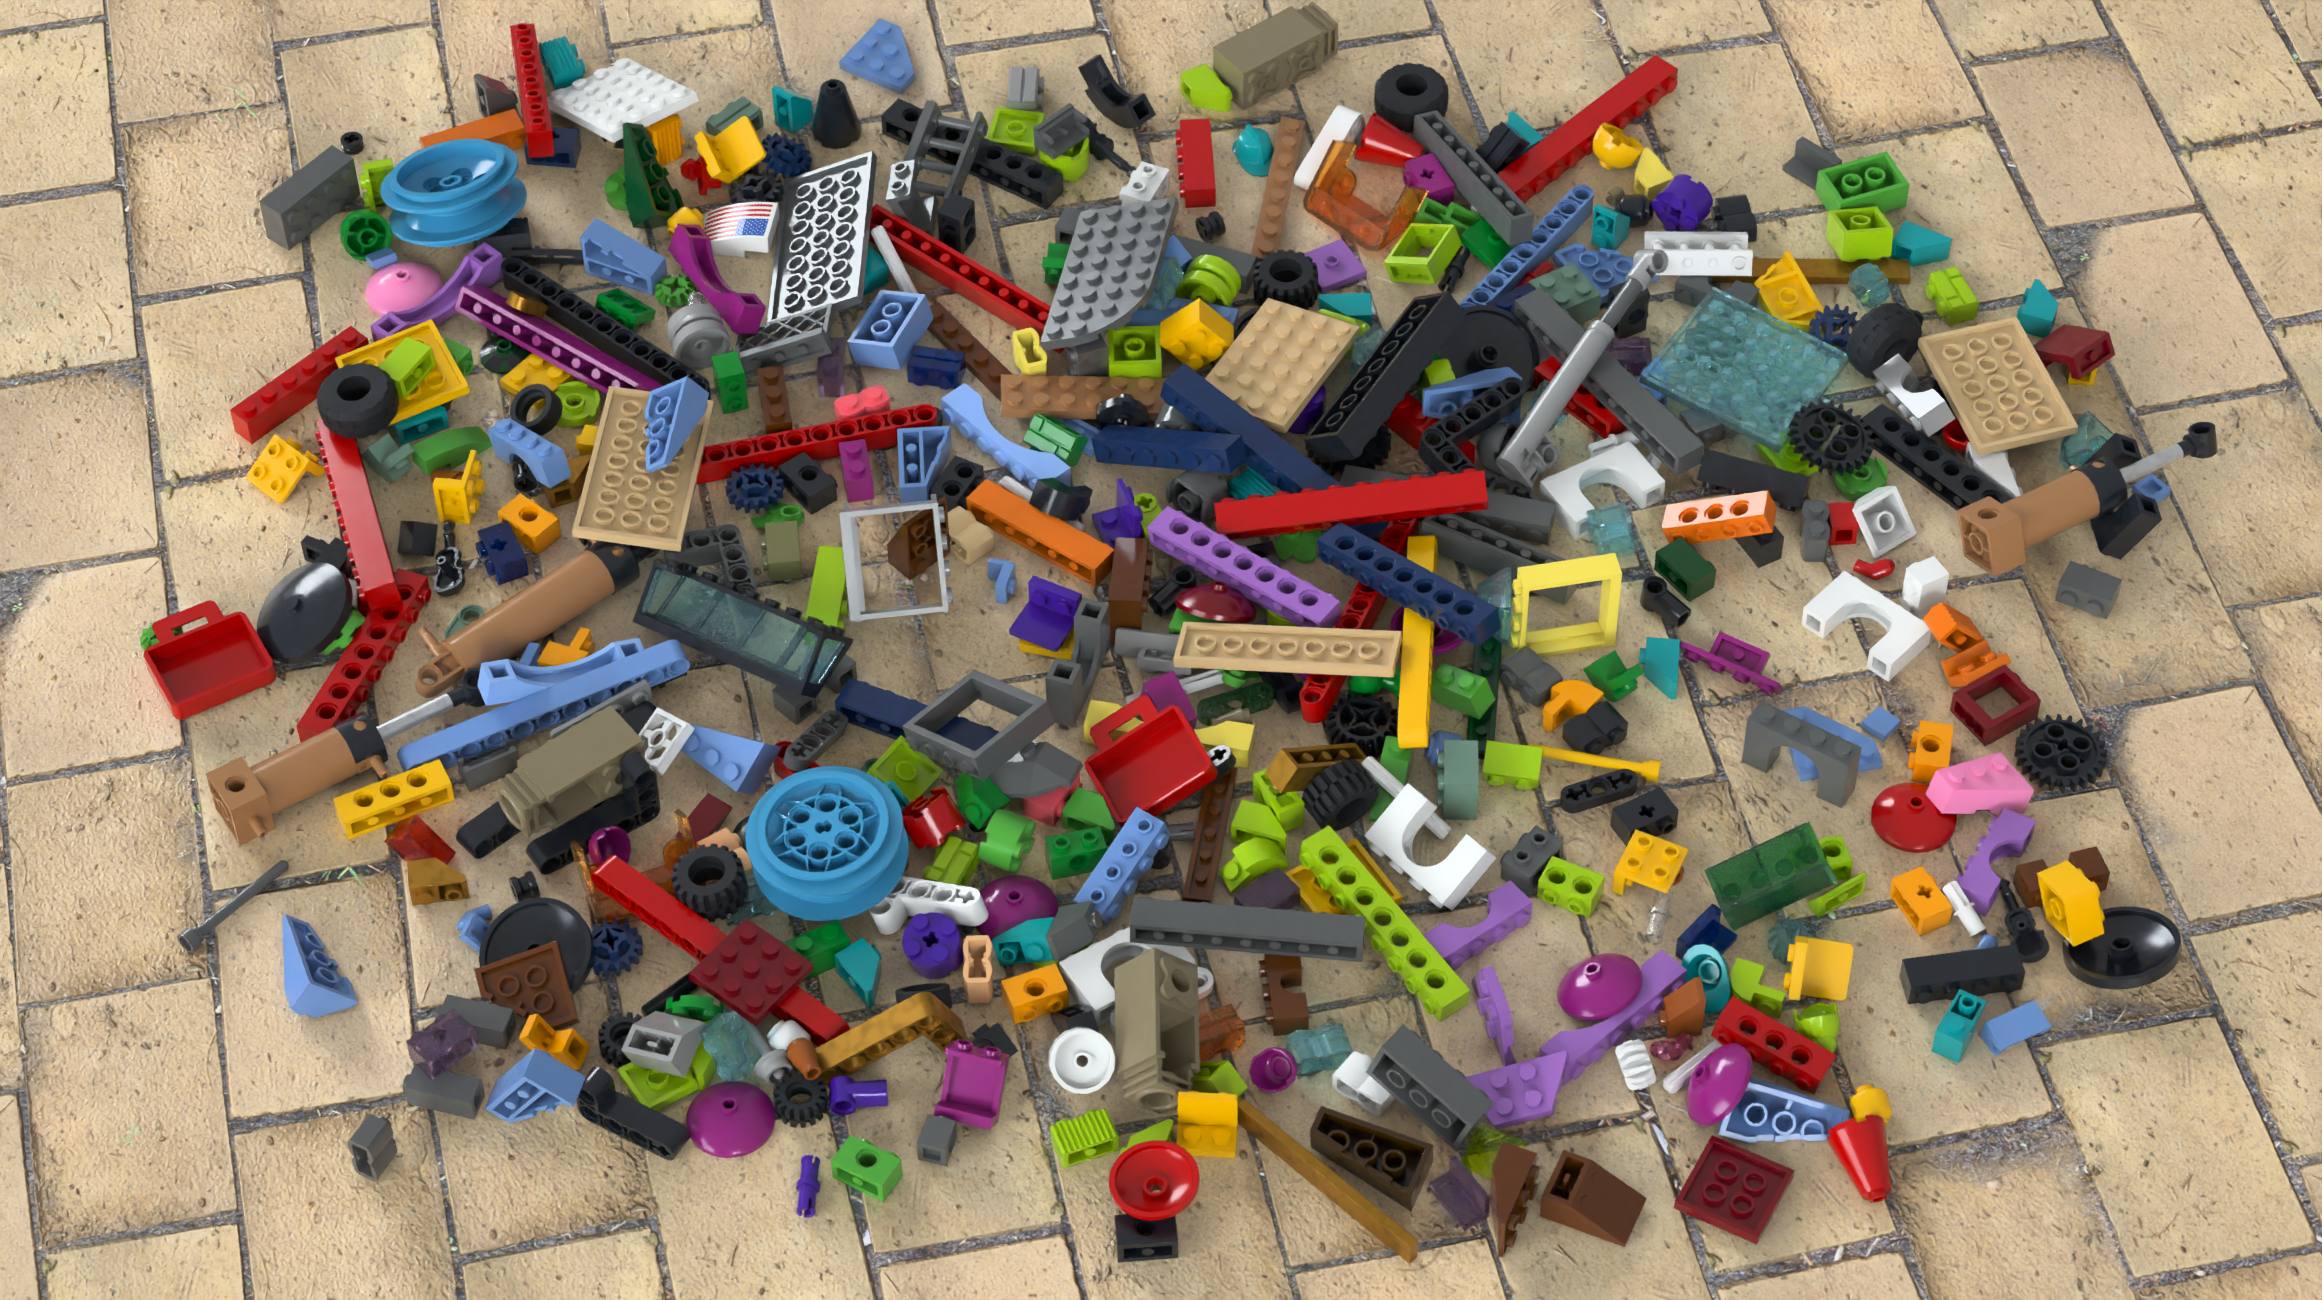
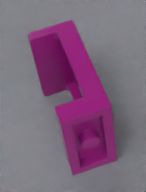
M967 1040L953 1041L945 1049V1054L948 1055L941 1099L935 1105L934 1116H946L959 1123L991 1130L998 1123L1010 1055L1001 1053V1049L986 1046L979 1048L973 1046V1043Z

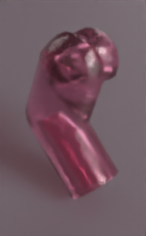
M1682 1032L1675 1041L1662 1040L1653 1042L1650 1046V1053L1653 1057L1661 1060L1675 1061L1683 1055L1693 1042V1039L1688 1033Z

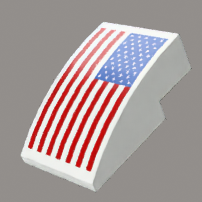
M737 203L707 212L703 224L704 232L711 240L712 253L735 257H745L747 251L769 253L779 221L778 203Z

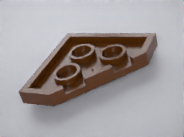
M557 941L474 969L480 995L485 1000L497 1006L513 1009L514 1014L524 1019H528L529 1015L539 1014L555 1031L580 1022L560 944Z

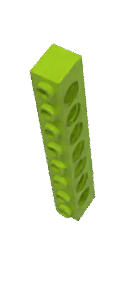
M1327 826L1302 841L1299 856L1302 865L1316 875L1319 885L1333 895L1335 903L1342 911L1345 910L1348 914L1366 917L1365 934L1369 938L1371 946L1375 951H1380L1393 972L1400 974L1404 979L1407 989L1413 994L1416 993L1422 1000L1425 1010L1441 1022L1468 1004L1470 989L1330 826ZM1326 861H1331V862H1333L1334 864H1327V863H1325V862H1326ZM1360 902H1366L1369 905H1362ZM1381 922V923H1385L1386 925H1385V926H1381V925H1378L1377 923ZM1395 943H1401L1404 946H1396ZM1412 964H1419L1422 967H1414ZM1429 985H1437L1440 988H1432Z

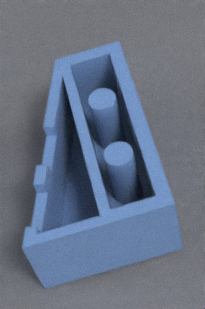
M596 217L580 237L586 274L652 296L655 294V285L659 284L660 278L666 279L668 276L665 257Z
M950 426L897 429L901 503L930 500L929 490L940 477L952 448Z
M691 724L695 729L681 748V751L736 792L754 795L782 747Z
M534 1048L496 1080L485 1110L508 1123H513L535 1117L537 1111L544 1109L549 1113L555 1111L556 1107L565 1104L567 1107L574 1106L586 1076L554 1059L548 1052Z

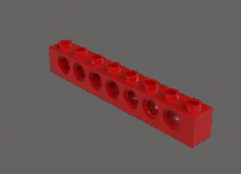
M534 23L511 25L512 54L529 158L554 156L552 126Z
M400 568L397 569L395 576L402 600L370 611L297 724L300 743L356 715L360 705L366 702L370 689L374 683L380 680L384 667L392 661L398 645L404 642L410 626L417 622L419 612L424 604H428L431 599L432 591L429 588L427 576Z

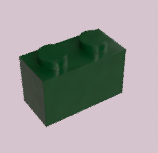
M1682 537L1656 551L1654 570L1689 602L1714 588L1716 577L1714 565L1710 561L1705 560L1695 547L1688 544Z

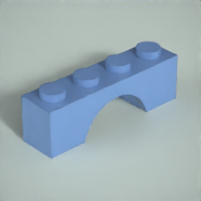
M502 419L495 426L487 430L496 457L508 464L513 463L515 459L520 457L528 465L536 480L545 486L552 488L572 476L562 448L512 419Z

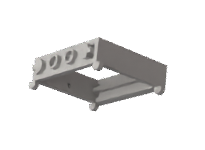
M931 494V500L859 508H849V503H843L844 509H839L850 621L861 622V620L935 612L948 613V604L953 603L952 588H946L945 577L950 576L949 560L943 559V550L948 549L946 533H941L940 523L945 522L944 507L938 506L936 494ZM932 509L941 603L866 610L856 516Z

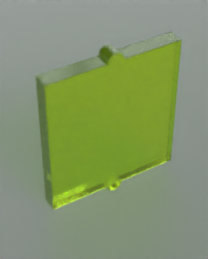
M1479 1125L1460 1163V1167L1480 1174L1481 1178L1485 1176L1491 1178L1492 1164L1502 1142L1523 1148L1525 1141L1505 1134L1504 1130L1499 1132Z

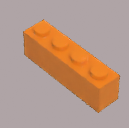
M514 108L421 137L420 141L421 147L424 149L446 141L482 139L505 145L514 150L524 147L526 135L524 125Z

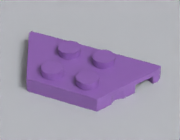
M1494 966L1482 968L1472 979V984L1478 997L1476 1000L1480 1016H1485L1487 1036L1489 1039L1493 1038L1503 1066L1516 1064L1510 1046L1515 1045L1510 1008Z
M1567 1050L1467 1076L1466 1079L1477 1089L1484 1091L1494 1103L1485 1116L1495 1129L1498 1130L1554 1115L1558 1102L1557 1095L1561 1091L1564 1081L1562 1078L1563 1072L1570 1058Z

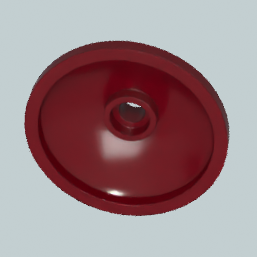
M1218 581L1212 582V585H1199L1185 590L1176 596L1175 605L1187 613L1217 621L1249 622L1254 620L1257 614L1254 605L1241 593L1228 588V584Z

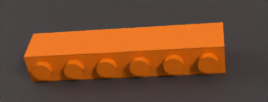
M985 479L966 498L967 510L973 513L977 522L987 525L993 531L1094 587L1112 571L1114 549L1111 546L1096 540L1085 531L1076 529L1063 519H1058L1040 511L1029 504L1023 497L1014 495L1005 490L1001 485L994 484Z

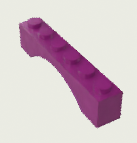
M677 224L668 251L697 285V288L705 295L709 303L717 309L721 318L725 320L734 333L744 335L745 333L757 334L766 306L756 294L737 293L725 283L715 264L711 240L699 225Z

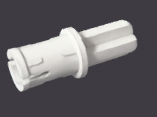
M1629 430L1617 435L1609 434L1608 438L1589 444L1588 451L1590 457L1628 441L1634 446L1639 445L1641 441Z
M1952 881L1945 885L1942 889L1955 910L1954 916L1958 915L1970 934L1969 936L1973 937L1985 930L1986 926L1983 925L1973 908L1974 902L1970 903L1959 883Z

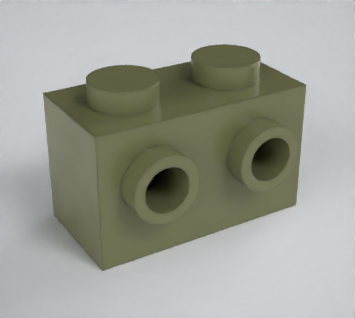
M797 520L765 523V534L760 535L762 551L767 550V554L762 555L763 571L769 570L770 581L801 579L802 568Z

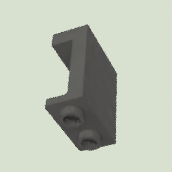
M915 160L892 164L886 197L888 205L895 215L933 237L939 203L935 194L920 197L914 186L917 166Z

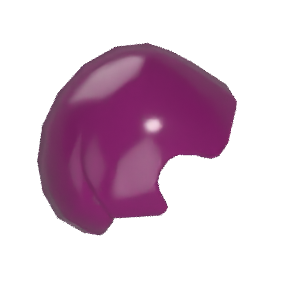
M618 826L597 830L589 840V857L596 867H599L610 855H615L627 863L630 858L631 844L626 831Z
M1278 1047L1267 1048L1253 1057L1249 1074L1252 1083L1260 1091L1275 1093L1286 1090L1294 1083L1298 1075V1065L1294 1056L1286 1049Z

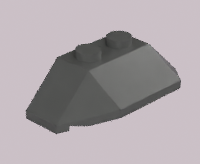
M1031 742L989 775L988 778L1008 798H1033L1052 792L1061 786L1063 788L1072 786L1083 764L1048 742Z

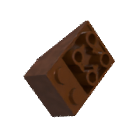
M945 496L937 500L938 506L944 507L945 522L940 523L941 533H946L948 549L943 550V559L950 553L947 498ZM925 509L902 524L887 544L888 562L909 580L918 574H922L928 567L937 562L932 509Z
M1502 1142L1492 1164L1490 1205L1498 1256L1502 1258L1507 1247L1512 1248L1514 1246L1518 1233L1515 1229L1518 1223L1523 1224L1528 1212V1207H1526L1528 1200L1533 1201L1536 1196L1538 1183L1535 1182L1540 1171V1167L1536 1166L1537 1153Z
M1563 1150L1542 1194L1540 1217L1625 1247L1647 1198L1593 1160Z

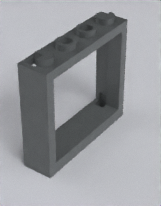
M973 670L902 727L906 735L905 741L909 743L913 751H918L931 759L945 763L948 767H954L967 775L983 781L1046 731L1055 721L1047 700L977 670ZM977 699L1018 716L1017 719L976 751L935 734V732Z

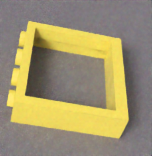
M1611 553L1518 567L1517 579L1513 580V589L1516 597L1512 598L1514 615L1510 617L1513 631L1512 634H1509L1510 647L1515 648L1516 653L1522 648L1528 647L1540 657L1615 646L1622 572L1616 554ZM1602 580L1598 622L1526 632L1529 591Z

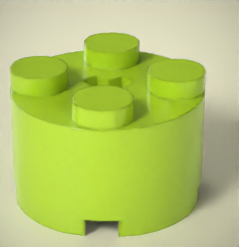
M1088 136L1054 160L1039 150L1040 164L1062 173L1063 180L1069 182L1079 181L1081 175L1088 170L1090 164Z

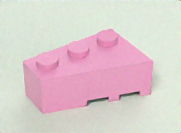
M1999 752L1936 770L1927 789L1926 796L1944 814H1975L1976 810H1989L1991 814H1999L2000 810H2003L2004 807L2023 814L2033 795L2034 789L2007 758Z

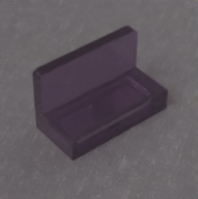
M1456 1156L1450 1158L1449 1171L1429 1182V1190L1460 1227L1466 1231L1489 1217L1490 1196Z

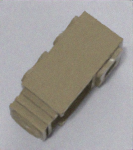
M1314 2L1297 10L1290 6L1214 46L1213 71L1218 74L1220 81L1230 88L1232 101L1242 110H1245L1320 70L1321 62L1325 58L1328 59L1331 55L1337 54L1338 23Z
M611 705L597 711L590 718L570 727L568 731L556 738L549 739L544 745L534 751L524 754L516 761L517 769L513 770L511 774H506L504 778L497 780L498 800L501 809L508 820L517 829L521 830L527 838L547 826H550L553 830L607 798L617 795L622 790L620 762L629 753L637 751L645 758L643 740Z
M1152 948L1114 968L1116 1074L1122 1076L1123 1081H1125V1085H1123V1090L1125 1091L1123 1099L1125 1101L1133 1103L1142 1109L1161 1114L1178 1106V1092L1192 1091L1193 1083H1191V1079H1193L1194 1074L1200 1072L1198 966L1157 948Z

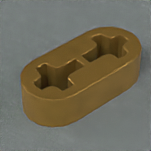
M511 291L506 300V303L511 307L540 318L544 317L549 307L533 297Z

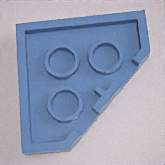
M879 19L839 61L840 69L899 94H902L915 80L914 70L901 27L883 19Z
M1577 243L1553 252V260L1560 268L1570 263L1576 265L1601 294L1600 305L1608 302L1609 288L1625 282L1626 275L1634 266V257L1620 255L1621 251L1604 248L1595 251L1585 249V245ZM1655 275L1650 283L1659 280L1660 275Z
M1807 707L1782 710L1862 747L1858 772L1882 768L1883 761L1874 739ZM1788 747L1800 782L1819 779L1818 769L1812 760L1802 752Z

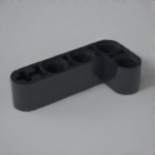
M593 1067L586 1075L576 1101L580 1114L588 1121L667 1160H673L691 1138L689 1130L680 1122L617 1092L613 1078L604 1069Z

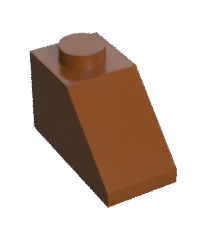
M1701 977L1693 978L1664 997L1663 1008L1658 1010V1022L1660 1028H1665L1667 1039L1702 1035L1706 998Z

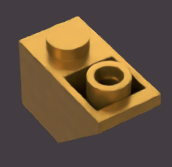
M590 454L567 460L572 476L552 488L541 483L551 509L579 499L591 459Z
M428 858L407 861L408 886L412 905H428L430 903L470 898L466 876L439 859Z

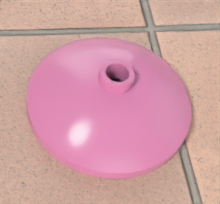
M414 261L396 262L383 267L371 277L366 287V298L371 309L377 314L384 316L388 312L409 310L422 304L443 288V282L438 272L426 264Z

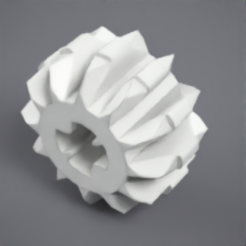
M1640 1039L1629 1040L1616 1047L1617 1060L1627 1087L1630 1090H1641L1655 1083L1656 1076L1643 1041Z

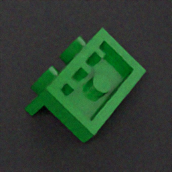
M619 288L598 294L595 304L597 309L633 332L636 331L637 325L654 320L656 310Z

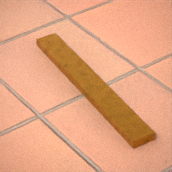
M1753 258L1752 276H1712L1711 282L1734 283L1735 280L1743 283H1754L1760 276L1765 275L1773 264H1776L1782 258ZM1795 259L1808 283L1910 284L1911 281L1909 260L1857 259L1855 262H1846L1841 259Z
M1242 1099L1238 1103V1124L1406 1262L1410 1264L1417 1258L1418 1240L1248 1101Z

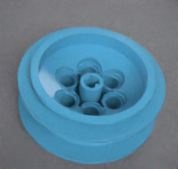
M458 139L426 147L406 157L388 173L380 188L383 201L394 209L389 219L394 235L403 241L429 247H447L476 241L504 227L522 210L527 200V191L524 184L514 177L519 166L515 152L505 145L487 140Z
M842 766L815 767L783 779L770 788L757 802L746 827V848L758 888L776 908L800 919L834 921L836 919L849 918L869 910L893 891L903 876L908 861V838L903 825L901 808L896 797L879 779L854 768Z

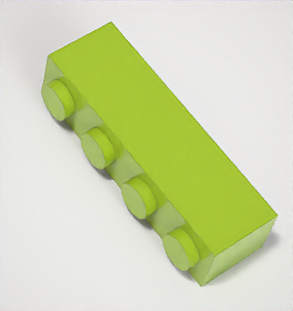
M819 546L805 619L808 616H812L824 621L823 624L833 625L845 630L843 616H848L849 606L843 547ZM808 632L804 638L805 645L816 646L819 636ZM826 639L822 647H830L833 644L838 647L839 641Z

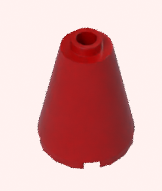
M1373 112L1361 137V147L1358 146L1354 159L1362 162L1405 168V161L1427 155V153L1423 152L1424 146Z
M1865 1115L1866 1121L1857 1123L1856 1118H1852L1837 1124L1828 1131L1829 1136L1826 1135V1138L1862 1199L1869 1200L1870 1203H1877L1885 1200L1887 1194L1891 1191L1886 1126L1883 1117L1879 1115Z

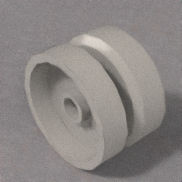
M708 304L685 306L676 311L667 323L666 333L673 347L676 359L692 370H703L712 367L711 356L728 353L730 350V337L724 327L720 313L713 306Z

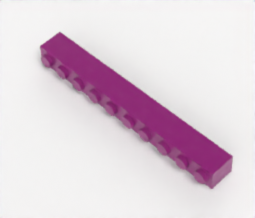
M482 285L461 287L454 310L605 394L608 393L609 386L649 392L664 386L550 322L511 307L506 303V298Z

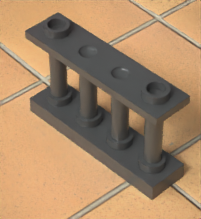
M926 101L903 162L915 160L917 164L914 186L918 192L941 196L944 201L947 200L951 193L963 195L962 189L982 138L988 132V123L982 112L977 111L973 122L943 116L936 102ZM941 125L969 131L965 144L934 137L936 128ZM934 147L961 154L955 166L925 159L928 149ZM923 169L949 174L952 177L948 187H942L917 181L918 174Z

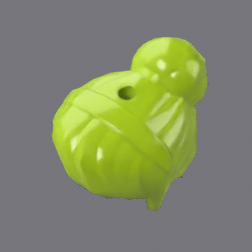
M1832 1002V1005L1825 1003L1812 1004L1805 1008L1800 1015L1797 1014L1795 1009L1793 1012V1022L1796 1031L1834 1053L1837 1047L1835 1037L1840 1026V1017L1836 1003Z

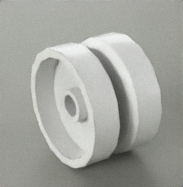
M1075 1027L1064 1031L1054 1040L1049 1050L1048 1065L1052 1076L1063 1088L1073 1093L1088 1094L1099 1090L1109 1081L1114 1071L1115 1055L1111 1044L1102 1034L1090 1028ZM1080 1055H1084L1088 1059V1062H1084L1085 1066L1083 1067L1076 1063L1077 1057Z

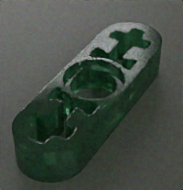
M1258 682L1204 698L1197 705L1198 721L1203 725L1212 726V718L1219 717L1236 709L1228 705L1233 700L1242 702V709L1249 707L1250 714L1266 710L1273 705L1274 690L1271 685Z

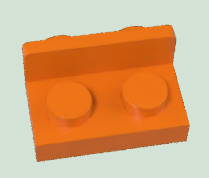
M1981 640L1942 661L1941 665L1950 687H1963L2003 665L2007 666L2011 661L2008 653L1996 654L1995 651H1991L1987 640Z

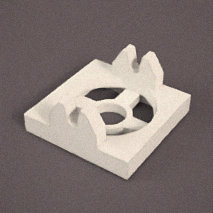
M657 707L638 735L643 740L646 761L658 775L662 776L695 728ZM672 727H675L677 734L670 741L668 740V733ZM663 733L662 740L658 744L653 745L654 739ZM663 747L666 748L660 758L651 759L656 750H660Z

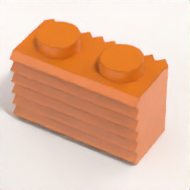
M1943 602L1934 605L1929 610V613L1923 617L1924 622L1937 641L1955 650V652L1959 653L1984 640V637L1976 629L1971 618Z

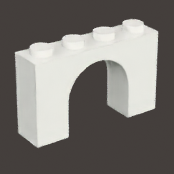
M1628 441L1621 445H1616L1599 455H1594L1584 462L1572 465L1553 476L1546 477L1540 481L1539 500L1555 503L1554 517L1568 534L1576 540L1597 530L1598 511L1581 492L1586 487L1596 483L1614 484L1622 488L1641 509H1644L1664 499L1666 481L1636 447Z
M1843 571L1803 609L1801 625L1822 639L1841 622L1850 618L1864 617L1880 623L1886 629L1887 634L1869 650L1867 668L1888 682L1929 645L1931 630L1924 620L1917 618L1902 606L1892 602L1883 596L1882 593L1875 591L1864 584L1859 578L1850 575L1846 571Z
M1407 783L1364 836L1372 842L1369 847L1380 857L1386 854L1391 859L1388 864L1400 874L1405 871L1411 876L1408 882L1419 891L1425 888L1430 893L1428 899L1440 909L1445 905L1453 911L1494 862L1496 857L1478 841L1466 834L1444 861L1430 867L1419 866L1413 857V840L1418 830L1435 811L1437 806L1420 791Z
M1130 927L1115 932L1112 936L1100 942L1091 944L1088 948L1076 954L1067 956L1059 962V972L1075 1001L1079 1005L1091 1009L1097 1026H1100L1110 1021V1014L1115 1009V990L1103 975L1109 966L1121 960L1133 959L1135 956L1141 955L1143 951L1147 952L1152 948H1157L1195 964V959L1185 947L1130 942Z

